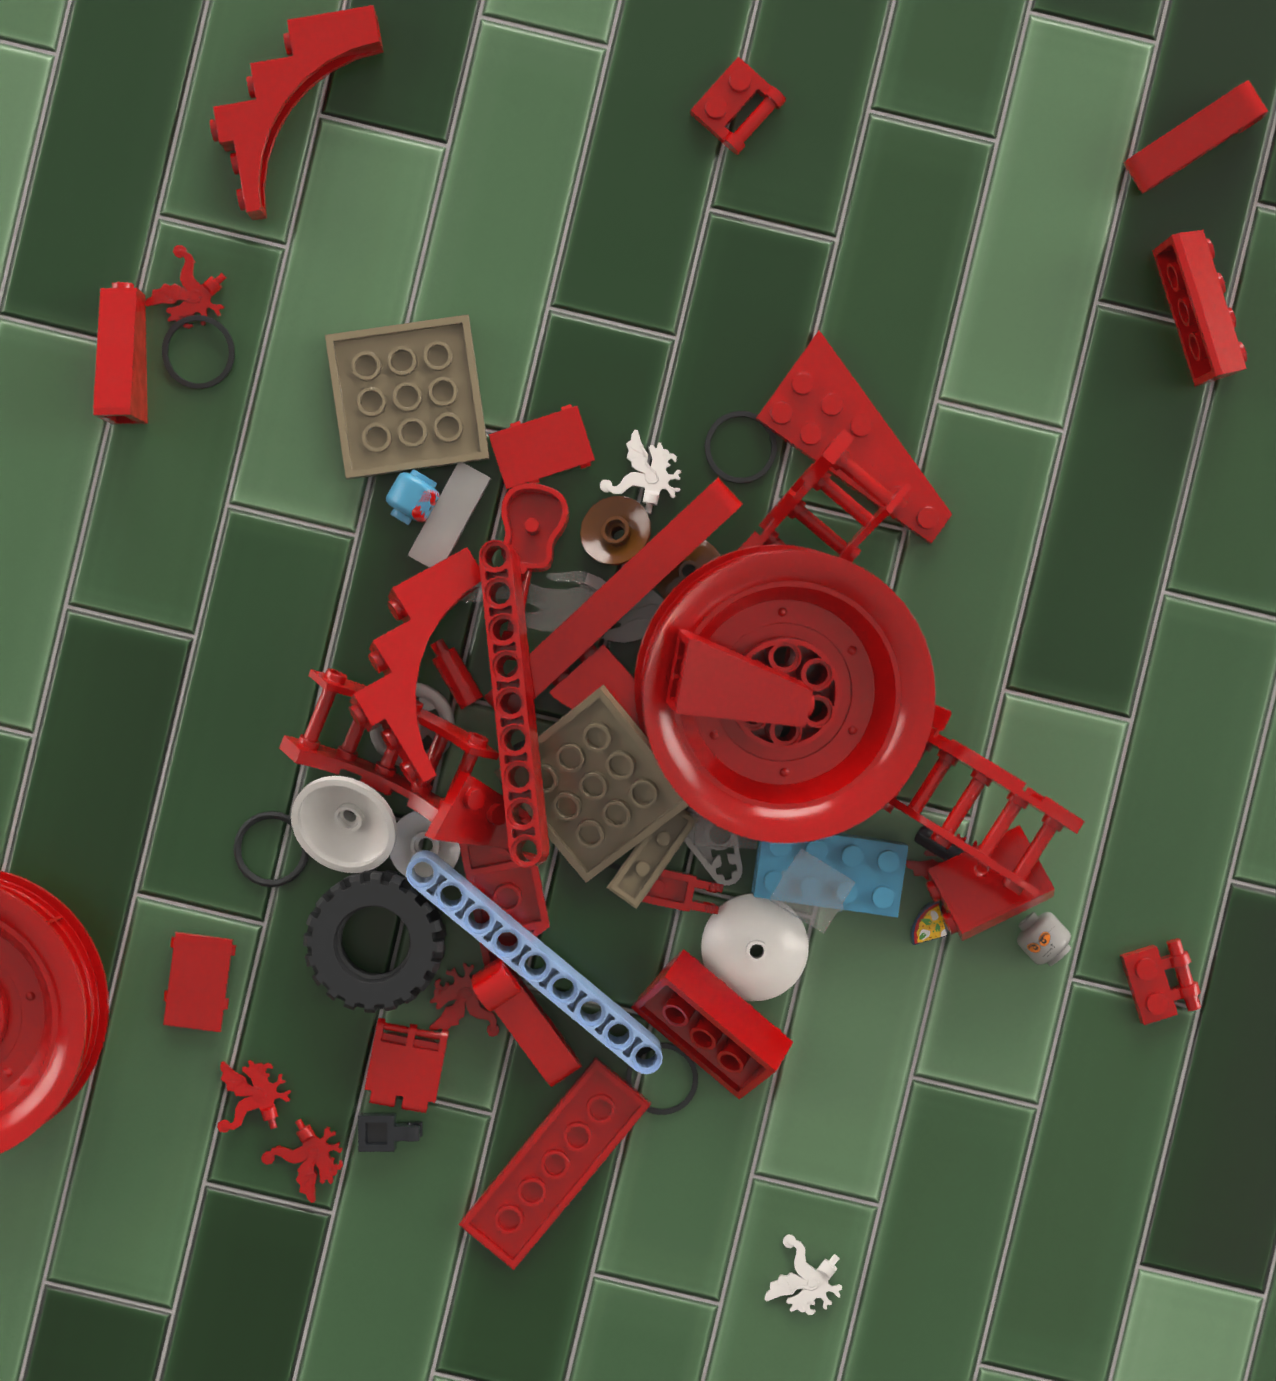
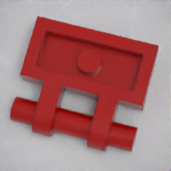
M1180 938L1166 942L1170 953L1166 956L1160 957L1158 947L1154 944L1120 955L1139 1020L1143 1025L1178 1015L1174 1001L1184 999L1187 1011L1201 1008L1198 995L1201 993L1198 982L1193 981L1188 965L1191 963L1188 951H1184ZM1175 969L1179 985L1169 986L1165 970Z

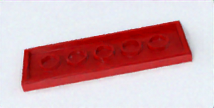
M595 1057L459 1221V1226L514 1270L650 1107L651 1102Z

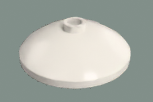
M327 776L312 781L301 790L291 810L292 829L301 847L314 860L336 871L362 873L380 866L389 857L396 844L397 823L392 809L377 791L353 778Z
M752 893L729 899L719 906L718 914L710 916L702 934L701 953L704 966L717 978L725 982L743 1000L762 1001L779 996L795 984L805 968L809 945L805 927L799 916L789 905L779 900L754 897ZM755 944L763 947V952L758 957L750 954V948Z

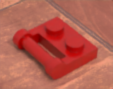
M738 56L690 110V115L730 151L738 155L746 147L744 142L775 108H781L786 102V98L777 88L766 82ZM756 93L764 98L734 133L726 128Z

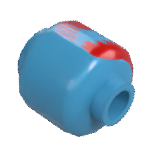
M414 469L410 473H400L386 495L387 504L393 508L390 515L407 525L410 524L412 519L417 522L426 521L440 497L439 492L435 489L437 483Z

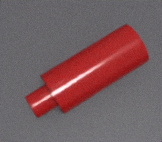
M443 638L430 645L437 656L432 661L461 710L484 697L455 647L449 649Z

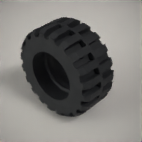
M372 869L359 874L354 873L344 878L321 896L306 922L308 930L303 937V946H307L308 954L304 957L307 967L312 966L315 972L312 976L317 986L320 984L325 986L328 990L326 995L333 1001L339 998L345 1002L343 1007L351 1010L361 1007L364 1008L365 1013H376L378 1009H385L387 1012L397 1009L403 1003L408 1004L416 999L418 994L424 991L431 983L440 968L445 954V937L447 932L446 924H443L441 919L442 911L412 887L407 881V877L397 875V871L386 870L382 872ZM377 906L391 910L402 919L409 932L410 945L404 961L398 967L386 973H371L359 968L349 959L343 947L342 934L347 921L354 913L366 907Z

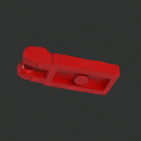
M664 869L642 902L687 912L695 910L718 914V905L708 901L692 900L695 888L705 889L713 893L723 892L724 885L715 881L697 878V875Z

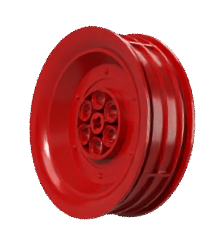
M769 544L735 550L709 561L689 574L669 593L653 615L644 633L634 672V700L639 728L648 738L662 773L676 793L698 814L718 827L742 837L770 843H800L827 838L860 824L878 812L898 793L916 768L925 750L935 712V674L931 655L925 637L906 604L890 587L864 568L845 559L795 545ZM679 629L690 631L801 680L813 691L814 701H821V713L814 718L808 717L806 727L791 726L789 733L783 737L775 736L774 730L777 724L675 714L666 704V697ZM780 646H788L790 649L789 659L783 664H776L773 657L774 652ZM814 663H819L822 668L820 677L815 681H808L806 678L807 668Z
M0 871L1 1154L27 1139L43 1124L61 1112L78 1095L98 1062L104 1046L109 1018V991L106 974L95 944L83 924L64 903L43 887L5 871Z

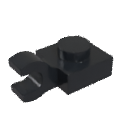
M360 1113L358 1115V1152H394L397 1149V1141H419L420 1137L423 1136V1121L396 1123V1113Z

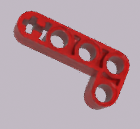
M1247 80L1134 154L1123 164L1140 192L1144 194L1236 133L1239 134L1263 119L1268 114V110L1251 82Z
M496 958L472 975V987L478 999L490 1013L495 1011L551 1087L582 1067L579 1058L517 972L500 958Z

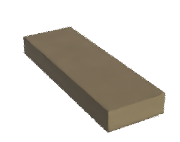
M682 810L634 847L606 888L637 909L699 819L686 810Z

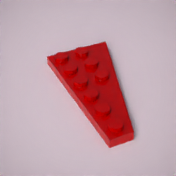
M819 330L756 417V420L814 462L843 429L855 438L846 449L851 454L849 458L892 494L905 483L912 487L903 498L908 502L895 520L928 544H932L952 516V513ZM832 467L828 470L829 473L876 507L880 508L882 506L840 469L836 471Z

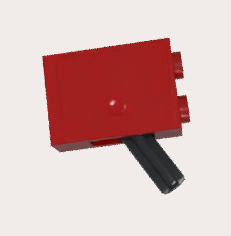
M1020 825L1005 833L990 859L1011 872L1030 845ZM922 826L915 835V843L944 860V862L928 869L930 881L926 882L925 885L933 901L937 902L940 900L947 913L943 914L942 917L951 934L957 932L961 941L1054 896L1055 888L1039 859L1025 879L1026 882L1040 890L1039 894L1035 897L1023 889L1021 894L1018 895L1001 884L1004 878L1002 875L953 844L948 850L932 840L930 836L933 831L925 826ZM980 844L977 845V846H975V847H973V848H975V849L977 850L978 847L980 846Z

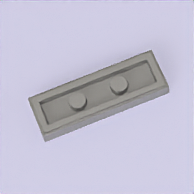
M458 463L408 556L428 567L448 558L488 487L491 478L465 463Z

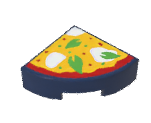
M932 901L926 904L917 914L910 931L911 943L913 945L948 936L939 901Z

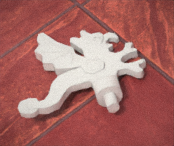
M634 430L631 434V440L626 443L629 451L626 458L631 461V467L638 472H630L616 487L612 486L610 480H602L600 489L605 493L611 492L615 495L624 493L632 486L645 488L642 503L646 504V512L651 514L652 507L658 504L662 489L667 490L671 498L676 497L675 492H679L680 488H673L668 485V482L674 479L680 480L681 478L678 475L681 473V470H677L674 474L666 472V467H670L668 460L672 459L676 462L677 456L673 453L669 454V451L663 449L660 442H658L657 448L654 445L649 447L652 457L650 467L647 462L648 453L641 443L638 430Z
M786 1235L783 1238V1244L790 1249L792 1247L796 1248L794 1265L799 1275L791 1272L788 1275L780 1274L778 1280L770 1282V1290L766 1292L765 1300L769 1301L779 1296L792 1295L797 1289H802L798 1294L787 1298V1303L792 1304L789 1308L791 1312L799 1310L802 1313L806 1312L808 1315H813L816 1310L810 1309V1305H815L814 1300L816 1298H821L824 1301L823 1308L826 1310L827 1305H832V1301L827 1298L826 1292L831 1291L840 1298L839 1290H842V1285H830L828 1283V1280L837 1270L835 1264L840 1258L834 1254L830 1260L824 1259L820 1266L814 1269L806 1262L805 1247L801 1241L796 1240L793 1235Z

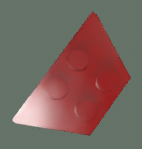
M459 843L466 879L534 936L537 937L550 927L538 865L528 868L516 865L510 857L509 849ZM522 851L528 860L532 861L536 857V854ZM483 909L473 910L476 923H485L490 919L487 911ZM504 932L498 936L499 942L504 946H512L518 941L517 937L511 932ZM480 943L485 967L498 957Z

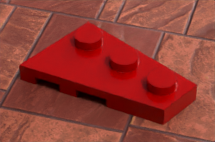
M460 771L424 836L433 840L509 849L504 798L472 775ZM520 807L518 812L519 818L523 823L528 824L532 818L527 811Z

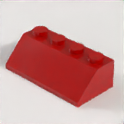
M1204 230L1171 235L1153 249L1152 252L1194 386L1228 377L1247 369L1245 362H1247V352L1243 343L1238 342L1235 333L1236 317L1232 308L1227 307L1224 293L1226 286L1222 275L1216 272L1214 266L1215 251L1209 238L1206 239Z
M684 949L662 969L631 1006L637 1014L739 1100L777 1071L793 1044V1041L782 1033L778 1027L769 1022L751 1004L743 1000L725 982L717 978L698 959Z

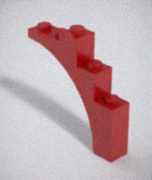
M373 5L288 19L289 33H283V39L289 57L250 63L252 76L246 77L250 98L256 99L213 107L215 119L210 120L214 142L219 141L226 152L236 151L230 153V159L234 174L240 175L242 188L236 190L240 210H246V213L253 221L267 218L265 185L268 161L276 137L291 110L309 89L331 72L355 60L384 52L378 17Z
M468 547L391 589L388 595L390 600L387 602L388 608L397 621L402 620L404 624L373 640L369 647L371 653L368 654L369 660L376 672H383L385 676L357 691L350 699L352 706L349 707V711L359 727L364 725L368 733L382 726L384 729L381 731L383 741L390 751L396 749L403 761L400 763V768L404 776L410 783L415 781L418 788L431 782L437 776L424 750L417 723L416 686L419 666L428 640L438 623L459 601L481 587L480 567Z

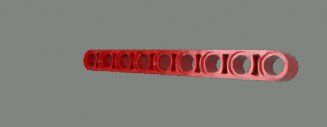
M719 477L529 654L534 699L743 505ZM518 665L506 676H513L518 669ZM490 690L483 698L494 709L493 691ZM518 694L511 695L507 701L508 710L512 714L520 710L522 704L520 696Z
M491 540L486 542L479 551V566L508 846L512 861L520 867L528 868L540 865L546 861L550 847L520 560L518 552L514 547L500 540ZM504 549L506 561L502 566L494 567L492 563L494 553L497 550ZM507 585L510 589V597L505 603L499 604L496 600V592L501 586ZM511 621L514 633L511 638L504 641L500 636V627L503 623ZM514 657L517 661L518 669L513 676L507 677L503 670L504 663L507 659ZM518 694L522 701L521 708L518 712L512 714L508 710L507 701L511 695ZM517 730L522 731L526 738L525 744L520 750L514 749L511 744V737ZM520 767L526 768L529 773V781L524 787L519 786L515 781V772ZM524 803L530 805L533 810V818L528 824L523 823L518 815L519 808ZM527 840L532 841L537 848V855L532 861L526 859L522 852V847Z

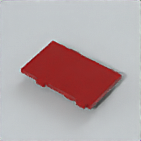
M566 405L561 407L562 411L522 424L520 421L511 423L509 428L488 434L506 490L519 484L540 483L539 479L578 466L581 469L591 466L590 462L595 461L578 406Z
M175 932V937L172 936L170 946L173 948L168 990L164 991L163 1001L166 1002L163 1025L221 1032L224 1009H228L229 998H226L231 956H235L236 945H233L234 939Z

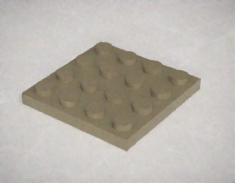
M469 315L325 335L345 477L347 480L490 459Z
M604 685L538 736L548 837L585 882H588L689 806L676 793L662 773L646 735ZM499 767L494 773L502 782L501 769ZM524 767L518 768L515 772V781L521 787H524L529 781V773ZM524 803L522 807L533 818L532 808Z

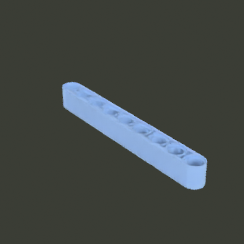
M422 850L412 856L406 869L407 881L412 887L635 1071L641 1074H651L660 1068L663 1059L659 1039L437 854L428 850ZM426 862L431 865L434 873L429 877H421L415 872L414 866L417 863ZM450 885L456 886L461 891L462 896L457 900H449L443 895L442 889ZM475 909H483L487 911L490 919L485 923H476L472 920L470 913ZM504 932H511L517 937L518 941L512 946H504L499 942L498 936ZM538 955L545 960V965L539 969H532L526 964V959L530 956ZM565 978L573 983V987L568 991L562 992L557 990L553 984L558 979ZM593 1001L598 1003L601 1008L595 1014H587L583 1012L581 1007L584 1003ZM621 1024L626 1026L628 1031L623 1036L615 1037L609 1033V1029L613 1025ZM643 1047H650L655 1051L654 1056L649 1059H641L636 1053Z

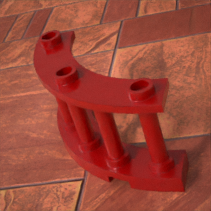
M843 429L823 450L822 455L807 468L758 525L763 529L762 533L759 535L754 531L739 549L769 544L787 545L778 537L780 534L775 529L788 516L792 520L796 518L837 553L836 557L852 563L862 551L858 546L885 518L890 516L892 519H895L905 508L908 502L903 498L912 487L905 483L894 494L890 493L849 458L851 454L846 449L855 438ZM831 467L836 471L838 469L843 471L882 505L874 515L830 479L831 474L827 471ZM811 488L817 492L821 490L862 525V528L848 543L805 507L806 503L802 498Z
M327 668L325 673L311 669L308 676L323 688L305 734H301L299 738L284 735L279 749L296 764L310 766L339 775L341 769L360 775L361 782L383 794L391 795L395 791L409 799L406 806L432 822L446 797L441 798L431 792L433 788L430 785L431 782L418 788L415 781L410 783L405 777L396 774L397 769L394 766L399 756L396 749L390 751L386 747L381 761H377L376 764L357 757L358 752H356V749L365 730L364 725L359 727L353 719L343 745H339L337 749L320 744L321 742L318 738L336 694L339 693L352 697L354 693L365 688L366 685L348 680L347 675L335 669ZM416 700L417 723L436 733L427 753L434 771L436 772L448 741L465 751L449 790L460 771L471 775L478 756L493 760L498 759L499 753L488 745V738L475 732L468 733L451 722L422 709L424 704Z
M932 727L920 760L926 751L930 753L932 748L938 750L936 756L939 757L908 806L896 799L902 790L901 788L882 809L891 814L895 808L933 831L930 838L949 850L952 844L1002 875L1004 878L1001 884L1016 894L1020 895L1024 889L1037 897L1040 890L1025 881L1056 831L1060 833L1064 827L1077 834L1085 821L1030 787L1024 791L1023 788L1027 783L954 739L949 740L940 735L939 731ZM960 762L973 770L970 774L972 779L940 827L922 816L921 812L950 767H955ZM993 782L1009 792L1006 797L1009 801L976 850L954 836L983 788L985 786L989 787ZM1029 805L1044 815L1041 819L1043 825L1011 872L990 859L1021 808L1025 810Z

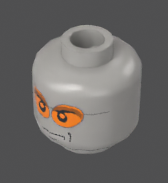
M1032 912L1018 925L1022 931L1017 937V943L1037 965L1047 963L1049 966H1052L1061 960L1071 949L1069 945L1071 940L1070 932L1051 912H1045L1039 916Z

